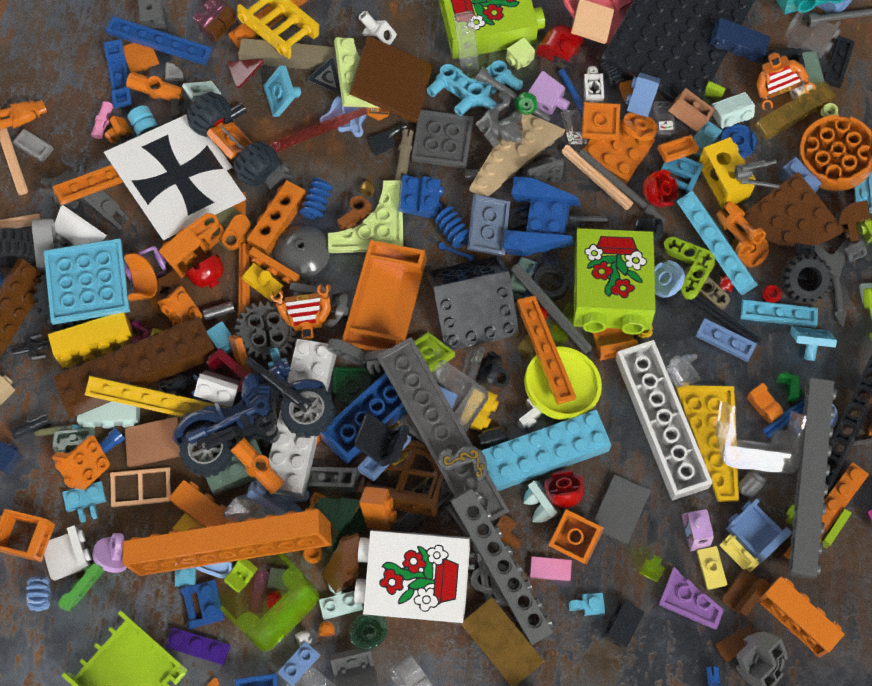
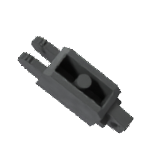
M103 190L79 199L105 223L108 221L117 230H120L122 226L112 218L114 213L123 221L128 222L130 219L120 209L121 206Z

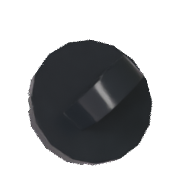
M493 351L486 353L488 356L482 357L481 362L477 363L478 366L475 367L474 373L476 374H473L475 375L472 381L473 384L480 388H486L490 384L500 388L507 386L510 381V375L506 369L501 367V356ZM501 372L503 379L498 383L497 375Z

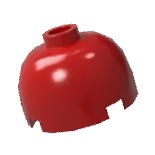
M663 169L653 172L644 180L643 195L650 205L658 208L674 205V199L678 198V185L676 179L671 178L669 175L671 174L670 171Z
M216 254L202 261L195 268H191L185 274L193 285L200 288L209 286L212 289L220 284L219 279L224 274V265L219 255Z
M562 470L551 474V479L548 481L547 479L545 480L544 489L546 496L551 504L556 507H573L580 503L584 496V480L579 473L575 475L571 470Z

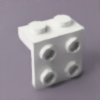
M205 370L202 374L200 373L194 396L215 403L218 402V404L232 407L237 395V384L240 381Z
M75 525L67 528L68 534L49 540L44 557L52 580H58L83 571L90 565L91 555L88 548L85 549L84 541L86 539L84 533Z

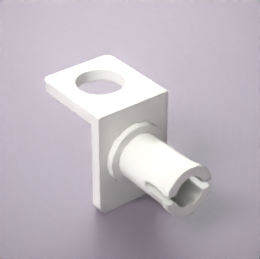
M364 11L359 15V20L366 26L362 32L363 36H377L380 41L391 45L397 34L386 20L375 21L368 11ZM386 30H388L390 33V38L388 40H385L384 38V32Z

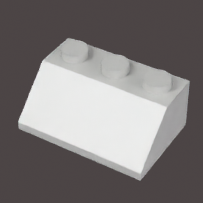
M63 205L60 207L55 221L56 240L63 245L66 243L71 247L109 240L107 235Z

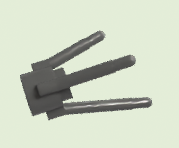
M760 160L745 165H736L734 168L736 181L741 180V184L779 188L778 184L749 180V177H752V169L776 164L777 161L766 162L765 160Z
M569 214L568 233L576 235V229L580 228L581 221L606 222L608 219L597 215L578 216Z

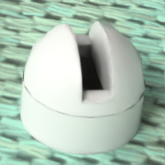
M303 630L295 634L300 647L305 641L311 644L312 637L310 632Z

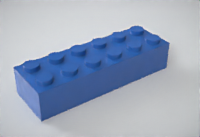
M386 373L335 417L332 425L327 427L328 430L326 432L320 433L322 441L348 466L363 453L355 446V440L366 414H372L391 428L407 413Z

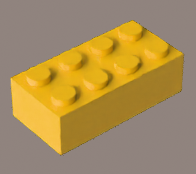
M125 313L108 315L48 334L54 357L62 367L66 368L74 367L79 362H89L95 359V357L106 355L128 346L135 338L131 323Z

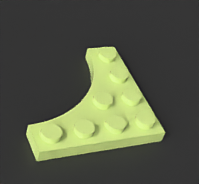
M336 37L334 44L342 106L379 108L349 94L360 57L353 38Z
M401 180L383 181V190L379 204L375 211L362 221V224L353 229L328 233V252H367L370 240L403 246V212L398 211Z

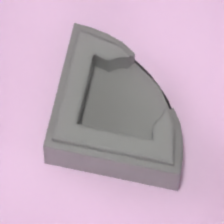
M166 62V81H184L182 71L175 64Z

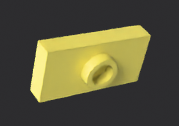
M717 546L697 550L706 589L712 590L726 587L727 581Z

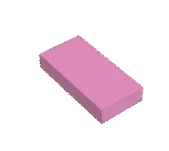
M531 557L530 578L570 581L572 560Z

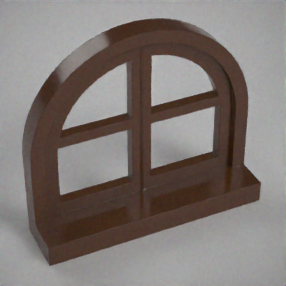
M411 440L402 450V452H408L404 466L389 465L386 470L401 472L396 489L373 485L371 479L365 475L362 476L357 490L359 502L365 487L384 488L389 490L390 497L393 498L394 510L436 517L438 512L437 502L444 484V477L424 443ZM416 453L421 454L431 462L434 473L411 469ZM409 474L433 478L428 495L404 490Z

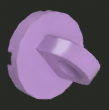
M113 533L112 537L103 538L94 546L93 560L97 565L102 566L103 570L118 573L127 569L123 565L124 535L122 533Z

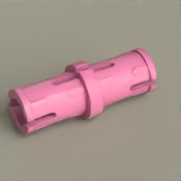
M106 101L102 102L100 112L95 117L96 122L91 133L92 137L96 139L103 138L105 128L110 122L109 118L113 104Z

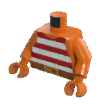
M778 53L769 55V62L763 64L762 72L759 74L756 83L759 97L762 98L760 107L765 110L764 104L766 102L769 103L770 109L773 107V103L768 100L767 96L770 99L802 86L801 82H804V90L808 94L809 92L806 89L808 85H813V88L816 89L815 84L808 80L810 77L803 65L795 60H789L787 56L780 57Z
M320 284L317 288L318 293L285 297V301L282 300L283 291L279 290L281 297L276 298L272 292L271 299L277 302V309L285 323L293 327L295 331H302V339L309 340L314 338L313 329L321 328L322 323L326 321L331 311L330 296L328 295L331 286L327 284V291H323L322 284Z

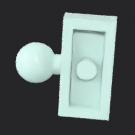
M329 584L328 587L335 596L319 600L323 620L363 610L362 604L354 602L355 591L335 593Z

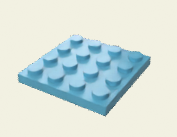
M121 238L44 251L50 318L53 325L130 312Z

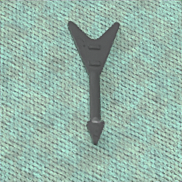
M847 239L834 254L827 253L816 244L812 245L815 246V254L821 257V260H825L827 262L826 265L831 268L829 272L833 274V278L830 279L833 282L836 305L834 315L841 327H844L847 311H844L840 286V276L846 256L845 249L848 248L849 244Z

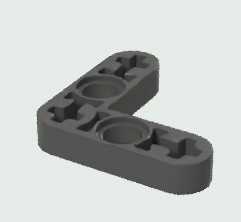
M329 339L327 347L329 352L366 368L367 361L378 360L377 356L389 350L380 349L365 352L339 339Z

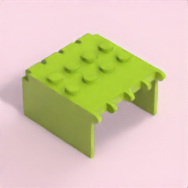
M120 610L118 614L125 620L124 623L116 631L110 626L108 630L113 635L102 647L97 642L94 644L98 651L88 662L81 658L79 662L84 667L74 677L71 673L67 674L65 672L61 675L72 686H170L168 684L170 681L177 685L188 670Z

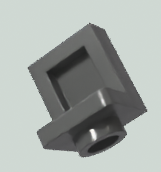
M279 162L277 169L266 179L265 183L267 186L274 190L286 177L292 178L294 175L290 171V166L286 162Z

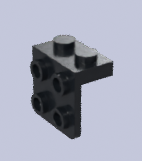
M369 413L363 419L355 440V446L384 467L399 461L410 429L406 425L390 429Z

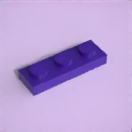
M173 627L165 646L168 649L223 666L231 648L228 644Z

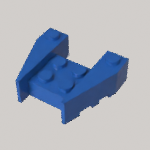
M514 177L512 196L516 202H529L530 209L526 232L506 230L503 249L507 255L529 256L541 251L547 252L550 249L575 245L573 237L566 235L570 206H581L578 197L534 178Z

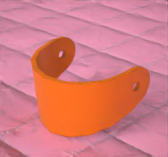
M138 254L125 255L124 260L130 268L134 286V293L128 295V300L133 302L155 296L158 283L150 263Z

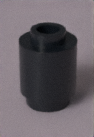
M500 426L483 430L482 433L478 434L481 449H487L508 440L506 430L501 429Z

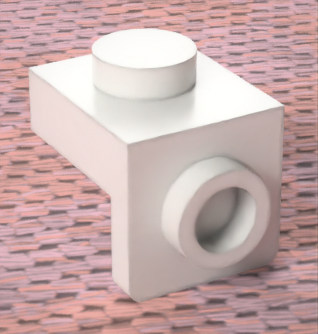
M529 398L526 399V406L530 411L518 421V426L522 431L525 428L530 429L536 425L537 419L541 417L542 413L532 404Z

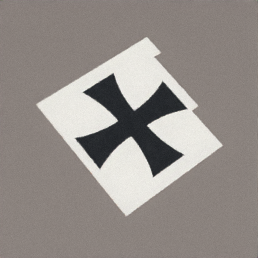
M187 114L104 152L163 240L177 234L181 229H185L206 213L216 215L246 200V197L227 172V170L233 168L210 137L198 135L190 128Z

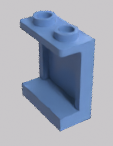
M756 499L753 503L749 500L741 508L743 512L740 515L735 513L728 520L730 525L726 530L733 537L736 536L735 539L755 559L758 558L757 561L761 564L792 532L787 527L782 530L758 507L757 504L760 501Z

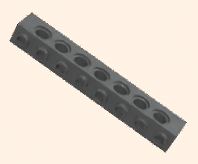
M469 488L450 499V502L529 643L533 645L553 633L550 628L553 624L548 615L544 616L540 609L543 606L538 597L533 598L531 594L533 588L527 579L524 581L520 575L523 570L519 563H514L510 556L513 553L509 545H504L500 538L503 535L498 526L494 527L490 520L493 517L488 508L483 509L480 503L483 501L481 495L477 490L473 491L472 488ZM470 506H476L478 509V513L474 517H470L467 514ZM480 524H486L488 527V531L483 535H480L477 531ZM490 542H497L498 548L495 552L488 551L487 547ZM500 560H507L508 566L505 570L498 569L497 565ZM513 577L517 578V586L509 588L508 580ZM527 596V603L524 606L518 605L519 597ZM535 613L538 616L537 621L533 624L528 623L529 615Z

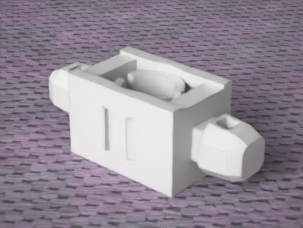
M590 66L583 80L584 102L603 103V74H598V69L595 66ZM592 87L596 90L595 94L590 90Z

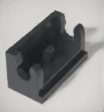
M626 600L619 602L602 638L618 647L627 648L645 612Z

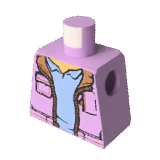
M707 509L682 514L690 551L710 548L714 536Z

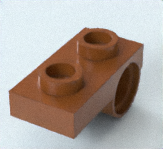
M354 196L350 201L351 211L337 220L340 231L353 229L356 223L365 220L372 213L370 202L363 196ZM357 205L363 206L361 209L354 208Z

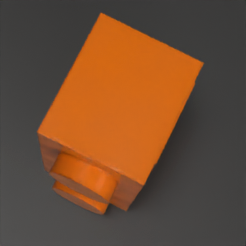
M365 487L359 503L367 528L390 531L392 524L396 522L397 512L394 511L393 498L390 497L389 490Z

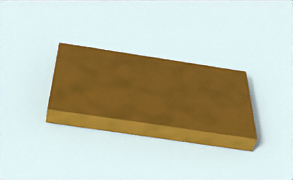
M492 597L467 617L463 623H460L511 686L518 685L545 662Z

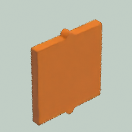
M136 43L123 46L126 61L131 72L147 70V68L159 64L154 49Z

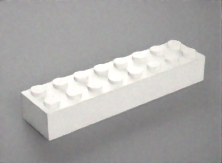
M297 339L290 367L291 372H289L287 381L292 384L301 379L319 380L324 383L328 392L337 355L327 350L328 344ZM319 402L314 409H322L321 403ZM280 409L277 423L280 438L277 442L272 443L269 461L270 466L285 482L275 493L304 499L317 445V437L305 438V436L298 437L295 433L292 434L283 422ZM316 413L317 416L315 417V419H317L321 413ZM299 416L295 419L301 422L303 416Z
M652 340L618 351L615 360L671 500L673 501L709 489L713 482L655 341Z

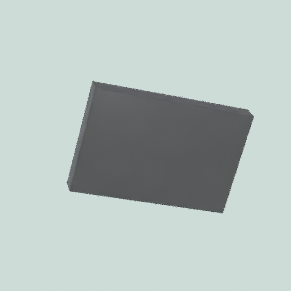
M614 474L594 520L595 523L605 527L602 534L628 545L651 491Z

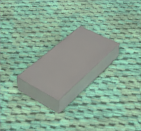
M23 129L13 141L16 147L42 163L54 150L51 145L26 129Z

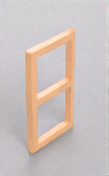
M163 467L110 472L111 507L170 502L168 498L171 496V468ZM166 472L167 497L143 500V474ZM138 474L139 500L116 502L115 476Z

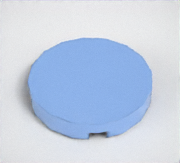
M671 260L664 263L661 262L654 267L655 295L665 298L676 294L684 283L685 274L683 268Z

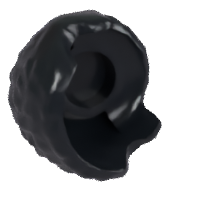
M640 218L634 225V231L653 232L655 244L662 238L663 221L658 218Z

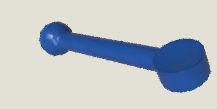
M443 242L438 245L441 251L447 250L468 258L469 261L475 260L473 254L468 255L447 247Z

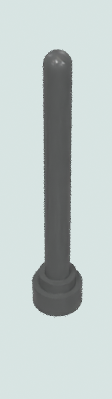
M872 8L819 15L815 12L807 13L805 15V24L810 28L816 27L820 22L871 16Z
M483 66L474 77L479 82H487L500 92L507 93L514 101L519 96L491 77L488 70ZM539 108L533 112V114L547 122L551 120V117Z

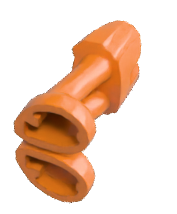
M729 201L724 207L730 215L728 216L724 211L720 210L716 213V216L722 228L729 230L737 239L739 244L736 246L735 252L739 256H743L754 250L755 246L752 243L760 244L765 238L766 233L762 228L755 229L744 218L745 212ZM737 224L746 231L751 242L743 235Z

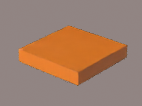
M584 102L582 138L618 141L620 104Z

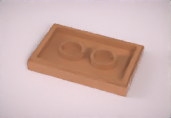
M177 416L125 428L127 466L134 467L180 457L179 446L174 443L172 436L181 418Z

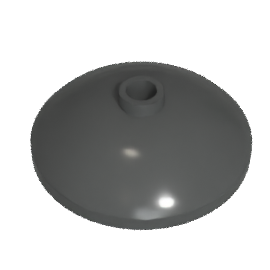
M309 225L293 226L285 230L277 239L274 247L275 260L299 274L300 278L314 276L322 271L329 261L328 239L323 232ZM300 244L304 245L303 248H298Z

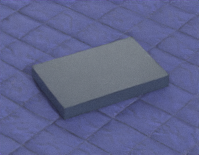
M477 194L473 196L467 250L497 256L505 255L503 247L508 228L510 201Z

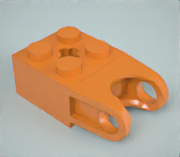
M206 213L185 229L178 231L171 241H167L161 246L159 252L182 279L188 270L193 267L195 268L210 255L208 251L222 239L225 232L224 228L219 223L216 215ZM208 218H213L215 220L214 223H210L207 226H205V221ZM217 228H220V233L217 236H212Z

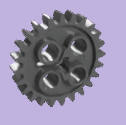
M260 301L258 307L252 303L251 309L245 307V313L240 312V318L236 320L237 325L234 331L237 332L235 333L236 336L242 338L245 350H248V357L254 354V360L261 357L262 362H264L265 358L268 357L269 361L272 362L270 349L277 347L279 355L282 354L283 356H286V350L291 351V344L294 345L296 341L294 338L297 332L281 318L276 303L271 307L269 301H267L266 306H263V303ZM261 316H263V317L265 318V330H266V332H269V333H268V336H267V340H268V343H269L270 347H267V344H266V332L263 331L264 322H263V319H262ZM269 319H275L277 324L270 323ZM255 321L259 326L254 327L250 322ZM277 336L281 339V341L276 342L273 340L272 337ZM259 339L262 341V344H256L253 340Z

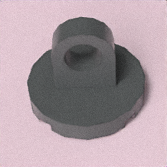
M341 290L331 294L333 297L330 301L331 311L326 321L323 322L325 326L333 327L340 319L348 321L351 308L346 307L347 294Z

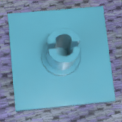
M279 66L263 85L274 117H279L294 98H299L301 95L300 87L292 86L286 66Z
M791 326L790 334L795 342L806 344L804 359L815 361L818 346L836 347L837 339L830 330Z

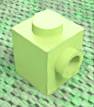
M522 38L507 48L506 60L516 70L521 67L524 68L534 59L535 49L525 38Z

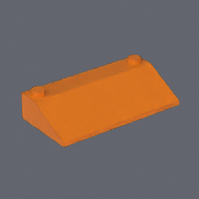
M370 240L342 341L367 352L391 349L406 340L427 262L425 250Z

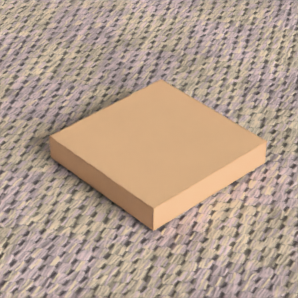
M579 0L571 33L605 44L614 9L587 0Z

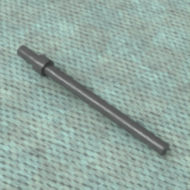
M581 149L578 155L644 209L645 214L649 217L661 219L663 224L666 222L667 219L656 211L657 208L655 206L649 205L589 153Z

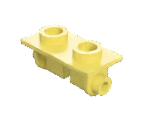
M730 534L719 546L742 569H747L751 572L760 564L757 561L758 558L755 559L735 539L736 536L733 537Z

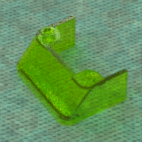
M283 553L277 554V556L288 567L283 574V583L289 591L261 619L254 613L246 612L236 620L223 606L219 608L262 652L271 651L320 600V595L316 588Z

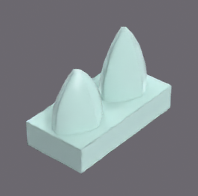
M533 481L528 485L529 489L524 495L523 503L528 505L541 503L533 514L532 522H544L551 518H556L562 513L558 507L551 504L548 500L545 489L539 481Z

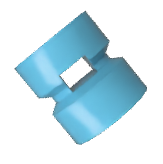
M138 106L131 110L127 116L137 136L159 127L148 106Z

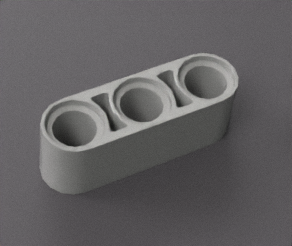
M53 219L32 220V233L36 266L39 272L46 273L44 251L58 249L55 224Z

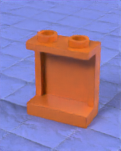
M606 328L602 332L592 333L599 361L616 358L618 351L638 345L637 339L634 340L633 334L624 333L622 329Z

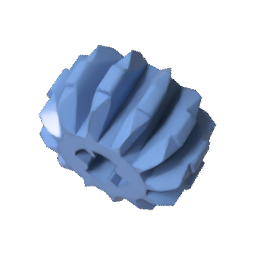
M42 576L30 577L26 587L27 606L30 610H47L51 604L50 580L48 577Z

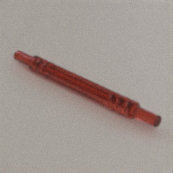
M363 107L348 114L346 112L268 145L276 153L351 123V120L366 115V110Z

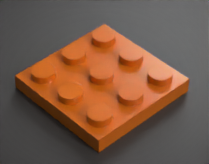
M620 119L618 141L590 139L584 150L618 179L627 184L656 139L644 141L631 137L622 128V120Z

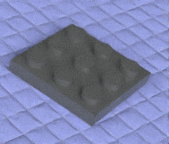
M421 110L417 123L412 162L466 169L474 117Z

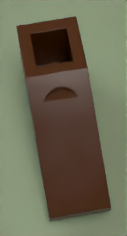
M358 533L351 536L346 535L340 539L337 549L332 553L333 556L326 564V569L322 574L335 593L351 587L358 576Z

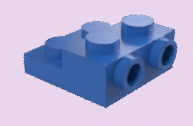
M403 175L400 184L398 211L433 219L442 209V203L439 202V197L442 196L444 187L440 185L441 180L426 176L420 179Z

